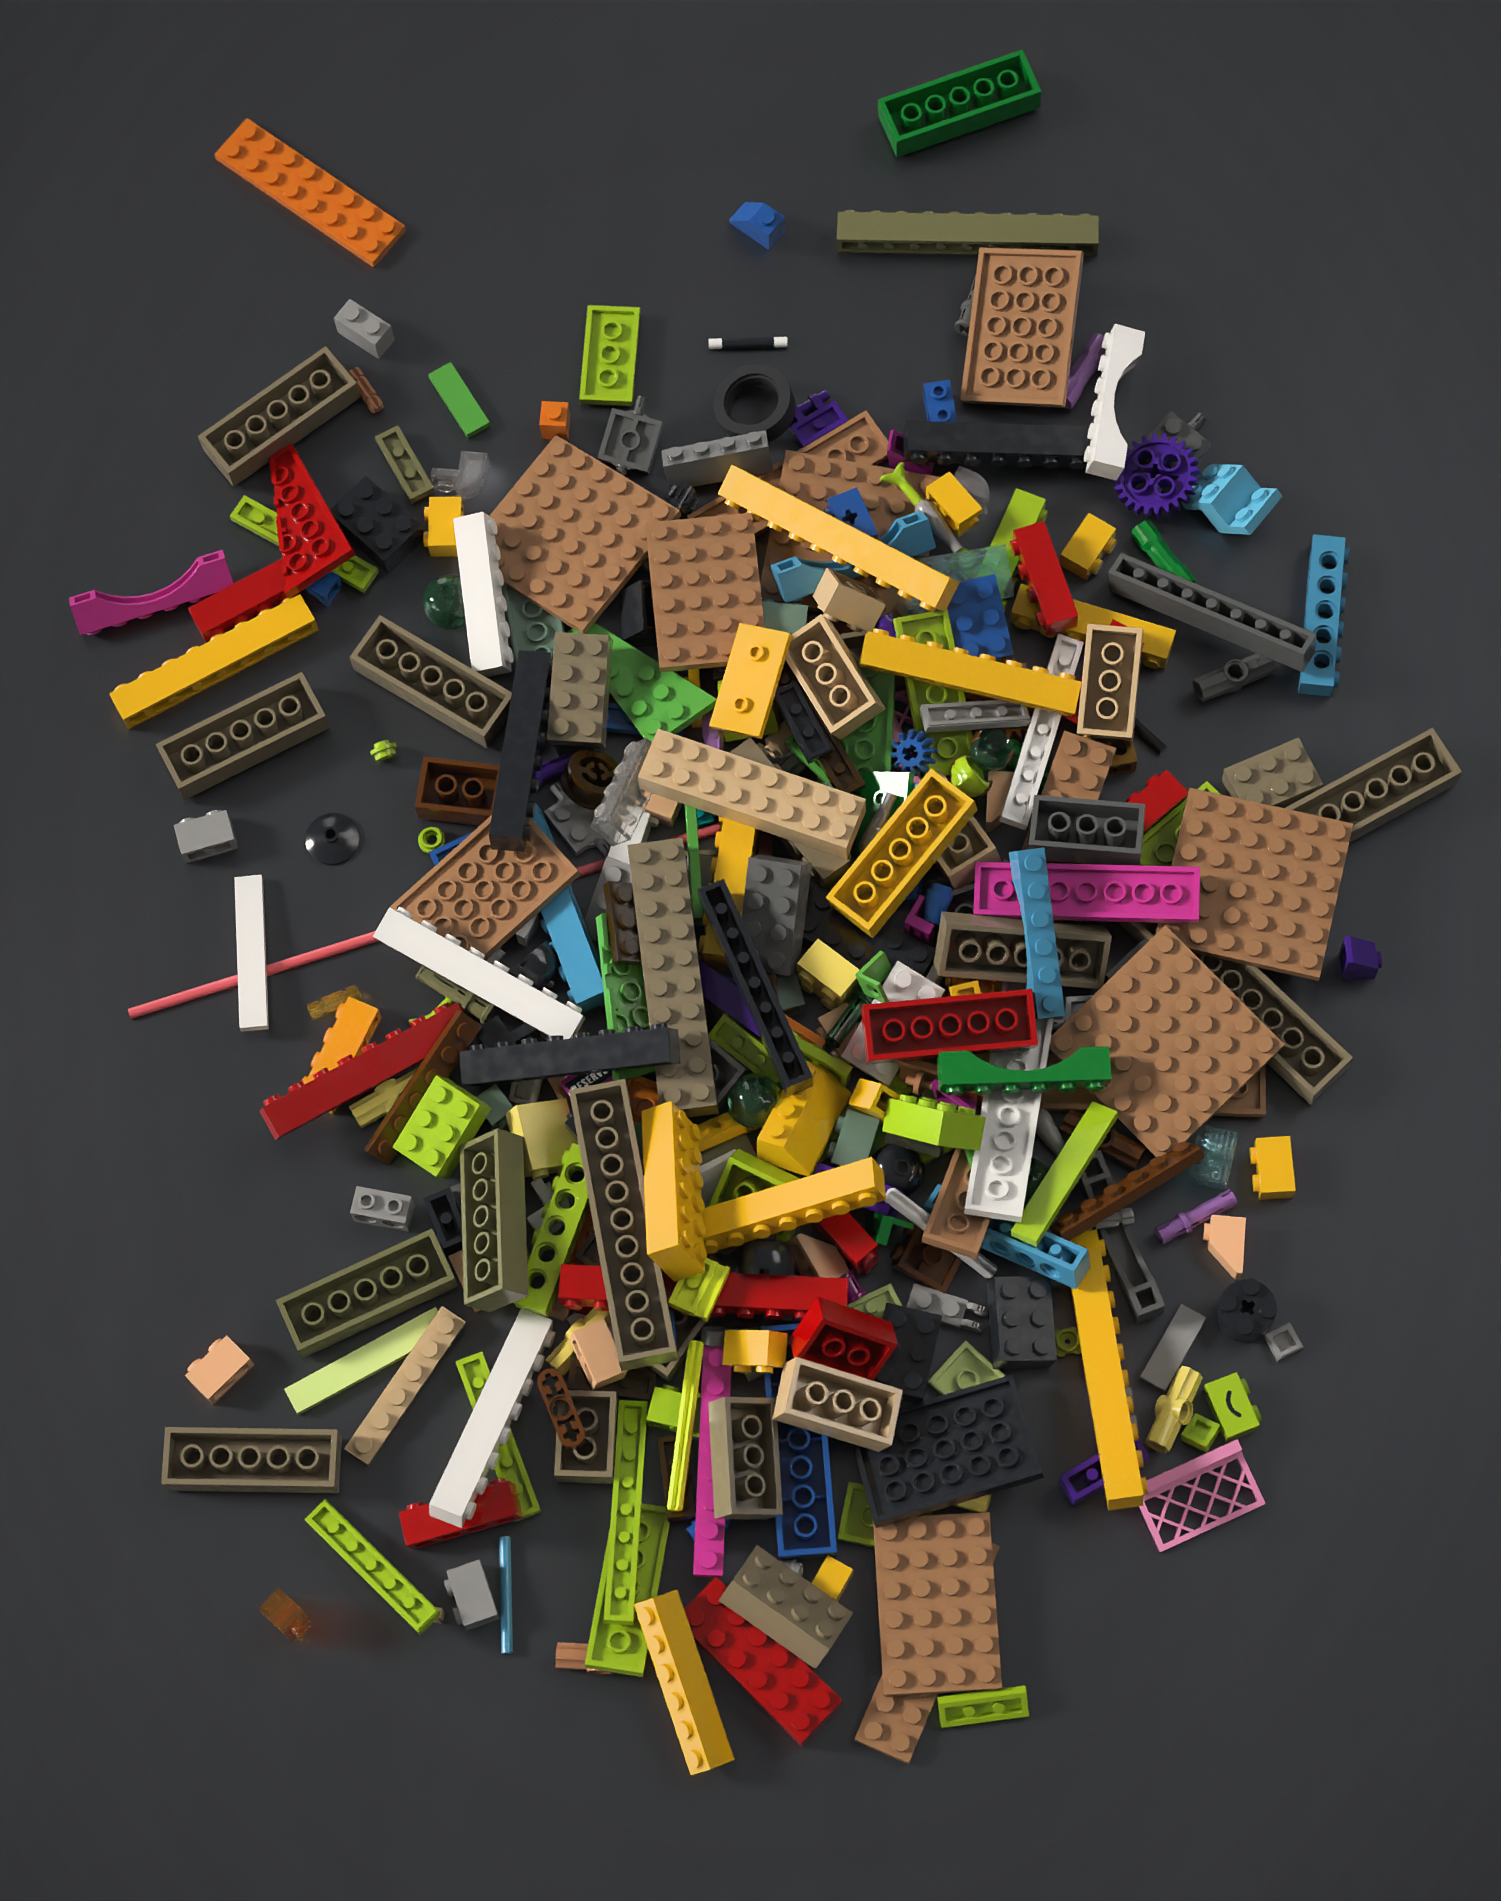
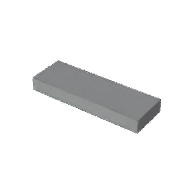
M1181 1304L1142 1372L1140 1380L1165 1393L1202 1328L1206 1317Z

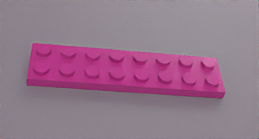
M976 862L974 915L1022 919L1017 893L1012 881L1010 863ZM1046 863L1053 920L1199 923L1200 867Z

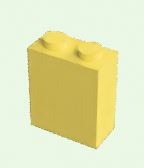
M566 1098L516 1105L505 1114L509 1131L523 1136L524 1178L532 1176L533 1180L543 1179L552 1173H557L560 1176L564 1167L561 1165L565 1150H570L572 1143L578 1144L576 1138L565 1125V1122L568 1120L566 1116L570 1113Z

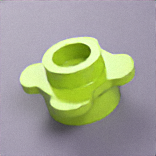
M1077 1327L1055 1330L1057 1356L1064 1357L1070 1353L1076 1355L1081 1353ZM1065 1340H1070V1344H1066Z

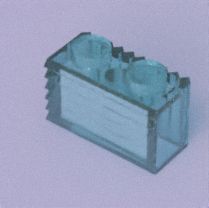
M1209 1125L1205 1126L1204 1133L1198 1132L1195 1145L1202 1149L1205 1158L1190 1166L1188 1175L1194 1176L1192 1185L1221 1192L1226 1191L1239 1136L1238 1132Z

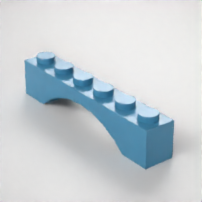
M921 510L895 519L888 531L879 539L911 557L923 556L929 550L936 548L929 519ZM794 556L770 565L778 593L785 603L798 602L804 596L814 593L826 568L852 579L861 576L853 571L855 566L849 562L844 566L836 561L820 562Z
M1036 848L1009 852L1012 881L1020 905L1027 955L1026 989H1032L1035 1019L1065 1016L1045 849Z

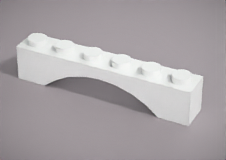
M1115 324L1110 333H1105L1102 342L1105 355H1102L1098 367L1102 374L1095 386V393L1098 394V399L1094 401L1091 410V416L1095 418L1094 423H1091L1087 435V438L1091 439L1090 446H1087L1084 455V462H1087L1086 473L1117 480L1124 469L1128 445L1121 435L1116 422L1114 394L1118 381L1125 373L1135 367L1142 355L1144 331Z

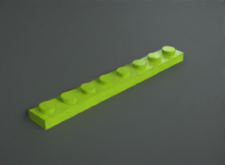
M619 1400L604 1624L633 1625L646 1418L648 1411L647 1401Z

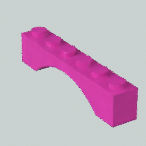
M220 550L197 557L192 566L178 580L154 593L140 596H117L92 590L70 597L69 601L80 635L86 633L87 635H94L101 632L102 628L109 626L120 627L125 625L128 620L137 617L138 619H145L152 616L153 612L159 610L171 611L176 609L179 604L188 601L190 603L199 602L205 598L204 596L217 593L234 583L224 552Z

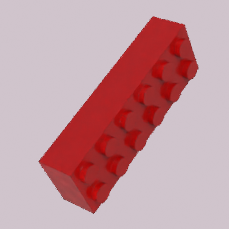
M1032 989L864 1004L861 1007L867 1065L937 1058L939 1052L969 1051L972 1054L1035 1049L1038 1045Z
M715 1577L684 1609L695 1643L803 1747L842 1707L843 1700L798 1656L721 1603L719 1599L728 1587Z

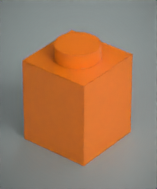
M542 401L539 423L542 439H553L557 435L564 440H568L571 418L568 402Z

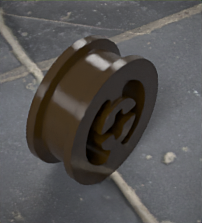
M584 749L575 752L571 756L568 766L561 775L560 781L563 791L574 803L589 810L601 811L610 808L615 803L618 793L621 792L625 785V774L620 765L607 754L597 750Z

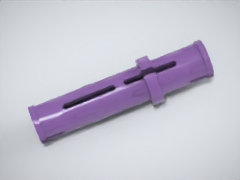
M1227 1189L1220 1195L1185 1213L1180 1212L1176 1214V1218L1155 1228L1156 1235L1162 1244H1165L1183 1233L1189 1234L1193 1228L1210 1220L1211 1215H1219L1237 1206L1236 1197L1230 1189Z

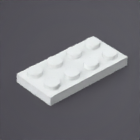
M896 961L882 984L889 1002L938 998L945 991L939 985L899 961ZM874 999L871 1004L882 1002ZM862 1020L840 1055V1058L886 1086H889L900 1067L899 1062L866 1064Z

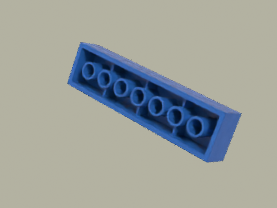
M799 1324L761 1326V1330L788 1333L786 1363L792 1360L794 1356L789 1338ZM774 1368L773 1373H764L766 1398H776L777 1400L783 1368ZM777 1421L783 1515L775 1517L779 1561L826 1558L827 1555L832 1558L837 1557L828 1436Z

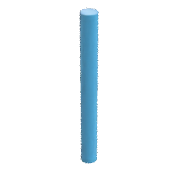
M502 1536L499 1537L501 1654H513L511 1537Z

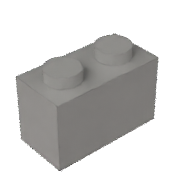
M351 299L346 302L334 317L339 334L378 359L395 340L390 324Z
M213 810L208 812L206 816L196 819L193 817L185 818L180 823L174 825L181 855L186 864L238 849L227 810Z
M480 1560L446 1571L449 1579L445 1580L444 1584L448 1596L455 1597L458 1607L453 1608V1612L458 1625L463 1624L468 1631L500 1619Z

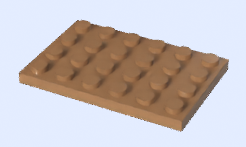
M979 248L960 398L962 403L1065 408L1084 258L1082 251Z
M752 513L645 523L660 673L727 666L739 623L765 628Z
M491 815L394 902L390 908L397 911L398 907L405 909L413 914L411 920L419 924L423 920L437 927L435 933L445 938L446 934H449L461 941L459 946L469 951L473 947L485 954L483 960L488 959L581 875L531 818H529L528 824L532 827L530 842L526 841L524 852L491 849L489 840Z
M990 1513L915 1516L876 1528L873 1522L884 1696L1002 1689Z

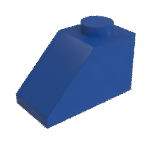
M745 202L729 219L730 224L769 251L786 233L785 217L765 203Z

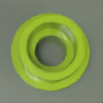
M383 740L373 745L375 749L370 751L371 756H374L376 761H382L395 756V748L397 746L396 743Z
M436 827L425 828L418 837L420 848L428 854L430 851L446 843L444 833ZM430 838L437 839V842L433 845L427 843Z

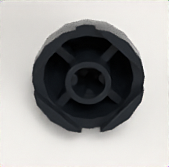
M547 940L532 951L508 974L515 978L519 974L534 982L531 987L539 991L543 987L550 990L558 983L555 977L559 974L558 967L561 966L556 951L551 944L549 945Z
M891 1143L879 1148L872 1155V1158L884 1171L886 1185L904 1191L906 1197L915 1193L921 1186L925 1175L924 1162L920 1154L913 1147L903 1143Z
M771 1234L767 1238L748 1241L740 1251L738 1273L794 1275V1253L786 1242L776 1240V1234Z

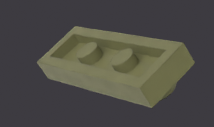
M398 425L375 436L379 448L411 504L435 492L433 485Z

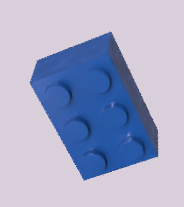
M992 574L960 582L947 607L956 648L966 649L969 651V655L979 657L980 654H987L998 658L1014 654L996 575Z

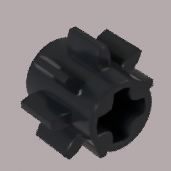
M680 483L678 487L673 484L664 497L669 501V504L680 510L681 516H684L686 512L691 514L699 502L695 498L697 491L686 483Z

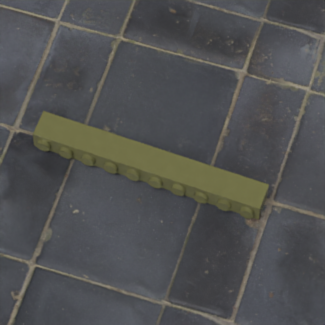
M847 210L845 212H838L837 252L979 254V248L1082 251L1084 256H1097L1099 216H1092L1086 213L1080 215H1065L1063 213L1053 215L1028 213L1020 215L1010 212L1001 214H987L985 212L962 214L955 211L950 213H935L932 211H925L923 213H909L908 211L889 213L879 210L871 212Z

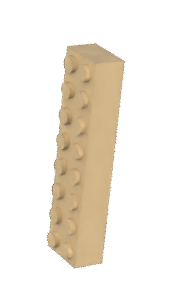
M657 729L638 775L641 790L846 860L866 812L865 798L661 729Z

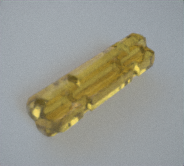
M352 985L345 988L346 991L344 992L340 990L323 997L320 1002L316 1000L309 1003L307 1009L310 1016L316 1019L323 1016V1012L330 1013L337 1010L341 1003L345 1004L348 996L360 1000L361 995L357 986Z

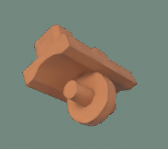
M926 1059L899 1062V1080L904 1081L905 1084L913 1085V1094L920 1096L924 1089L932 1091L931 1082L935 1079L938 1080L937 1060H935L934 1064L926 1062Z

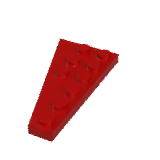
M290 443L269 457L271 481L275 490V497H273L274 505L277 508L276 524L279 551L282 553L283 560L281 568L282 574L285 577L284 594L288 598L293 597L356 555L298 452Z

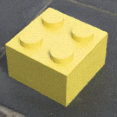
M817 939L797 962L800 987L809 994L814 992L821 998V1003L829 1010H833L846 1002L849 1005L852 992L860 988V984L855 976L859 969L820 939Z

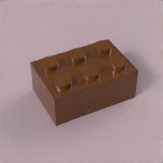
M424 756L415 802L418 818L480 826L493 812L500 765Z

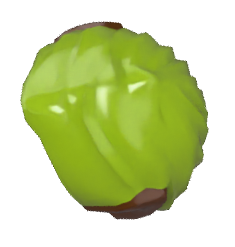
M966 754L957 757L951 764V783L969 797L984 796L992 787V780L985 781L981 768L968 762L971 756Z

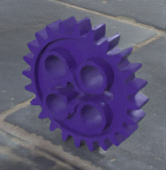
M1155 433L1152 434L1150 441H1147L1146 437L1142 436V443L1140 445L1133 440L1132 445L1134 449L1130 450L1127 448L1124 469L1118 479L1113 480L1115 484H1118L1114 489L1117 494H1120L1119 499L1121 503L1126 502L1125 505L1128 510L1134 508L1138 516L1144 510L1146 518H1150L1152 512H1155L1159 519L1162 511H1166L1168 516H1171V508L1173 507L1181 511L1179 503L1182 501L1189 504L1187 494L1195 495L1196 492L1192 486L1199 485L1198 479L1194 477L1200 475L1199 468L1195 467L1199 463L1197 458L1193 457L1195 455L1191 448L1187 449L1188 446L1185 441L1179 443L1176 436L1172 437L1169 441L1166 433L1162 435L1160 440H1158ZM1152 458L1149 464L1141 465L1144 459ZM1178 462L1174 468H1167L1169 463ZM1146 483L1143 489L1135 490L1138 484ZM1167 486L1172 487L1168 493H1161L1163 488Z

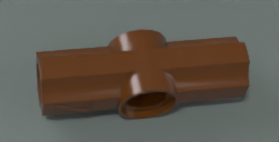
M1070 1109L1059 1131L1070 1137L1082 1119L1083 1114ZM1112 1127L1107 1134L1110 1141L1106 1144H1101L1097 1151L1100 1150L1102 1155H1106L1135 1170L1146 1147L1116 1132Z

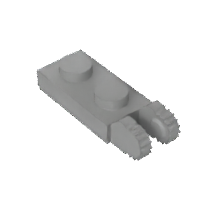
M915 1283L906 1306L942 1315L941 1324L959 1330L963 1328L976 1333H982L984 1326L979 1322L963 1319L965 1312L967 1311L978 1316H988L989 1309L985 1306L969 1303V1300L947 1293L944 1294Z

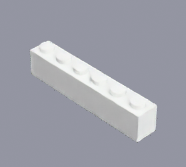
M484 512L453 518L471 668L485 677L512 672L513 653L508 645L510 628L505 621L504 612L507 611V603L501 586L504 585V578L498 565L501 554L495 541V535L498 532L496 522Z

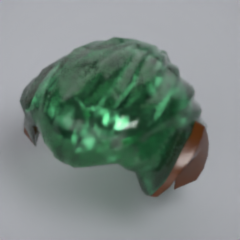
M1001 728L976 731L969 743L971 745L969 752L971 759L976 766L984 771L995 772L996 770H1002L1006 768V765L1010 764L1014 756L1013 743Z

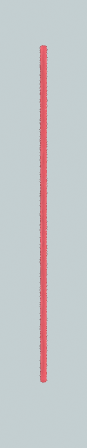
M720 822L698 829L699 840L716 835V832L720 831ZM684 833V834H681V835H678V836H675V837H672V838H668V839H675V838H682V837H683L684 845H686V844H687V833ZM605 859L576 867L581 873L578 878L602 871ZM373 931L266 965L267 976L369 945L379 940L373 937L375 933ZM238 974L129 1008L130 1018L134 1019L238 986Z

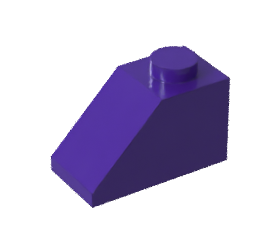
M1352 936L1344 937L1339 952L1342 981L1375 978L1378 969L1382 968L1381 952H1376L1375 943Z

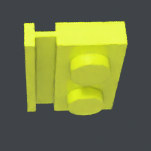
M707 1258L705 1260V1272L678 1280L668 1301L669 1307L694 1317H700L707 1322L730 1273V1267H724L718 1264V1262Z

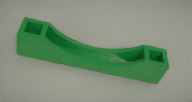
M1109 1046L1080 1047L1074 1054L1058 1064L1029 1071L997 1067L979 1059L969 1051L939 1052L936 1059L939 1092H946L949 1096L961 1095L964 1091H975L977 1095L990 1094L996 1090H1003L1005 1094H1015L1020 1092V1090L1031 1089L1033 1093L1047 1092L1048 1089L1058 1088L1060 1092H1072L1076 1088L1100 1091L1107 1087L1112 1079Z

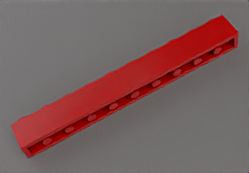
M561 1264L558 1295L560 1304L565 1305V1308L571 1310H580L582 1306H589L597 1311H609L601 1266ZM662 1270L667 1301H669L678 1281L674 1282ZM729 1273L710 1316L724 1317L725 1313L737 1314V1317L749 1319L754 1318V1315H766V1318L771 1320H781L783 1316H788L801 1321L817 1296L848 1307V1278ZM669 1307V1310L679 1311L677 1309ZM679 1311V1313L682 1315L691 1316L687 1313Z

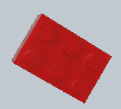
M818 1296L789 1338L794 1358H802L872 1381L898 1345L892 1322Z

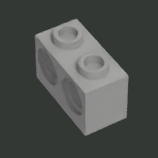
M356 1186L350 1214L354 1222L409 1232L415 1203L411 1196Z

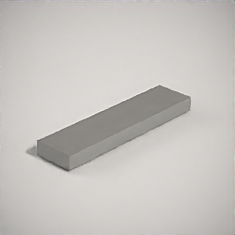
M1002 700L923 704L919 709L925 733L1029 726L1031 722L1027 706Z

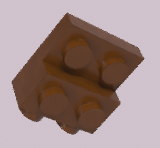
M916 1224L913 1229L904 1227L903 1233L906 1234L902 1245L898 1243L893 1248L890 1254V1258L893 1259L891 1267L909 1278L919 1280L930 1288L945 1294L962 1260L951 1251L923 1243L922 1236L924 1231Z

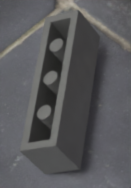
M766 430L661 450L668 489L673 484L678 487L680 483H686L695 487L724 481L731 465L753 475L773 472Z

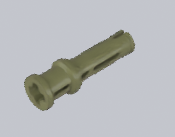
M424 965L421 966L416 974L415 979L420 980L455 1003L458 1002L463 1013L467 1011L480 1019L481 1024L488 1021L496 1009V1006Z

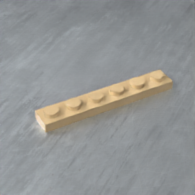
M443 1306L439 1309L344 1448L346 1451L369 1466L464 1327L466 1321Z

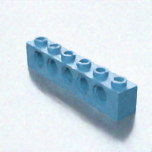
M1314 534L1312 537L1304 629L1316 634V648L1304 672L1300 671L1298 694L1331 697L1333 687L1338 688L1340 671H1335V663H1340L1342 647L1337 646V638H1342L1344 622L1339 621V613H1344L1346 597H1341V589L1346 588L1348 572H1343V564H1348L1350 548L1345 547V537ZM1329 563L1335 568L1326 569L1323 564ZM1329 588L1333 593L1325 594L1320 589ZM1324 612L1329 614L1331 617L1328 619H1324L1319 616V613ZM1324 637L1329 642L1323 644L1318 642L1317 638ZM1322 662L1327 667L1321 669L1316 667L1314 663Z
M939 1184L924 1204L925 1211L930 1215L941 1189ZM991 1219L981 1248L1071 1288H1078L1090 1269L1088 1249L1047 1231L1036 1247L1011 1236V1230L1016 1222Z

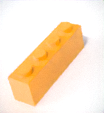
M348 996L345 1004L341 1003L336 1012L337 1020L333 1028L329 1027L323 1039L325 1044L321 1052H316L311 1062V1067L313 1068L309 1076H305L302 1079L304 1084L314 1080L312 1075L327 1067L330 1071L338 1067L337 1061L350 1054H352L353 1058L362 1054L361 1049L369 1044L382 1018L379 1009ZM336 1108L328 1113L334 1114Z

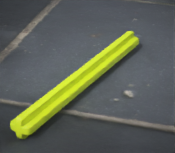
M689 1341L667 1502L668 1510L675 1512L683 1510L704 1344L700 1341Z

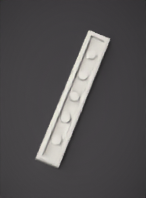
M262 874L234 877L239 1028L241 1032L269 1029Z

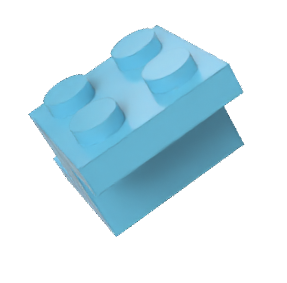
M1211 464L1203 470L1202 476L1198 480L1199 485L1192 486L1196 494H1187L1190 503L1186 504L1182 501L1180 503L1187 510H1201L1219 533L1251 535L1283 496L1277 488H1261L1243 465Z

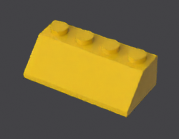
M806 1061L813 1076V1087L789 1097L786 1096L784 1089L782 1090L757 1138V1158L778 1168L804 1176H811L837 1125L839 1115H842L851 1097V1092L826 1067Z

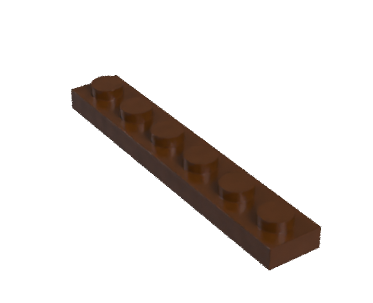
M457 1009L365 1146V1151L389 1166L398 1153L393 1148V1145L435 1076L449 1077L460 1060V1051L467 1050L482 1028V1025Z
M1188 1141L1176 1144L1173 1147V1151L1153 1158L1148 1165L1140 1170L1130 1172L1125 1179L1117 1184L1106 1187L1096 1197L1087 1199L1073 1211L1060 1215L1055 1222L1051 1223L1049 1227L1051 1233L1065 1240H1072L1205 1158L1202 1149Z

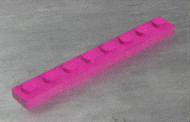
M704 1345L694 1577H723L726 1519L714 1518L708 1402L723 1397H731L732 1366L723 1365L724 1346Z

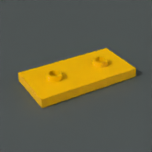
M739 623L709 724L712 729L762 739L792 639L790 633Z

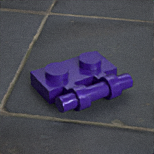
M825 389L817 394L815 392L807 396V400L796 405L793 421L796 423L789 427L791 434L801 448L848 421L834 400L824 405L823 402L830 399ZM811 409L816 410L806 417L803 415Z

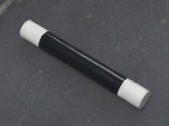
M787 337L709 339V349L787 347Z

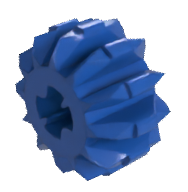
M909 730L907 735L900 733V742L892 743L897 752L890 754L892 758H898L894 764L895 768L902 767V772H911L914 776H919L921 771L928 773L930 770L928 764L936 763L931 754L938 752L937 748H930L934 739H926L924 731H920L917 734L915 730ZM912 748H916L914 751L918 752L917 757H912L914 756V754L910 753Z

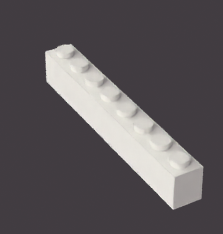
M389 907L373 935L377 940L549 1036L562 1035L563 1039H571L572 1034L578 1033L585 1020V1017L580 1014L582 1008L567 1001L566 1005L556 1001L557 994L544 987L541 992L531 987L534 983L532 980L521 974L515 978L508 974L510 968L496 960L493 965L483 960L485 954L473 947L469 951L459 946L460 940L449 934H446L445 938L435 933L437 927L424 920L421 924L411 920L413 914L401 907H398L397 911Z
M520 1309L429 1503L430 1516L460 1528L463 1527L466 1519L471 1520L477 1505L474 1501L478 1494L482 1495L488 1483V1478L485 1477L489 1469L494 1470L500 1455L497 1451L500 1445H506L511 1433L509 1425L512 1420L516 1421L522 1409L520 1402L523 1395L528 1396L532 1389L533 1380L531 1378L534 1371L539 1372L543 1365L545 1356L542 1354L545 1348H550L556 1335V1332L553 1331V1320L525 1309Z

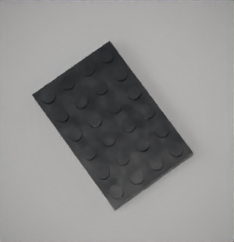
M1013 1374L899 1408L892 1445L879 1452L853 1444L876 1528L1044 1478Z

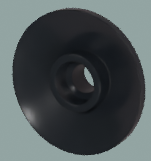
M328 813L316 818L308 827L305 836V843L309 854L316 861L326 865H337L349 860L357 851L360 842V835L356 824L349 817L339 813ZM335 832L336 836L334 838L328 839L326 837L328 833Z

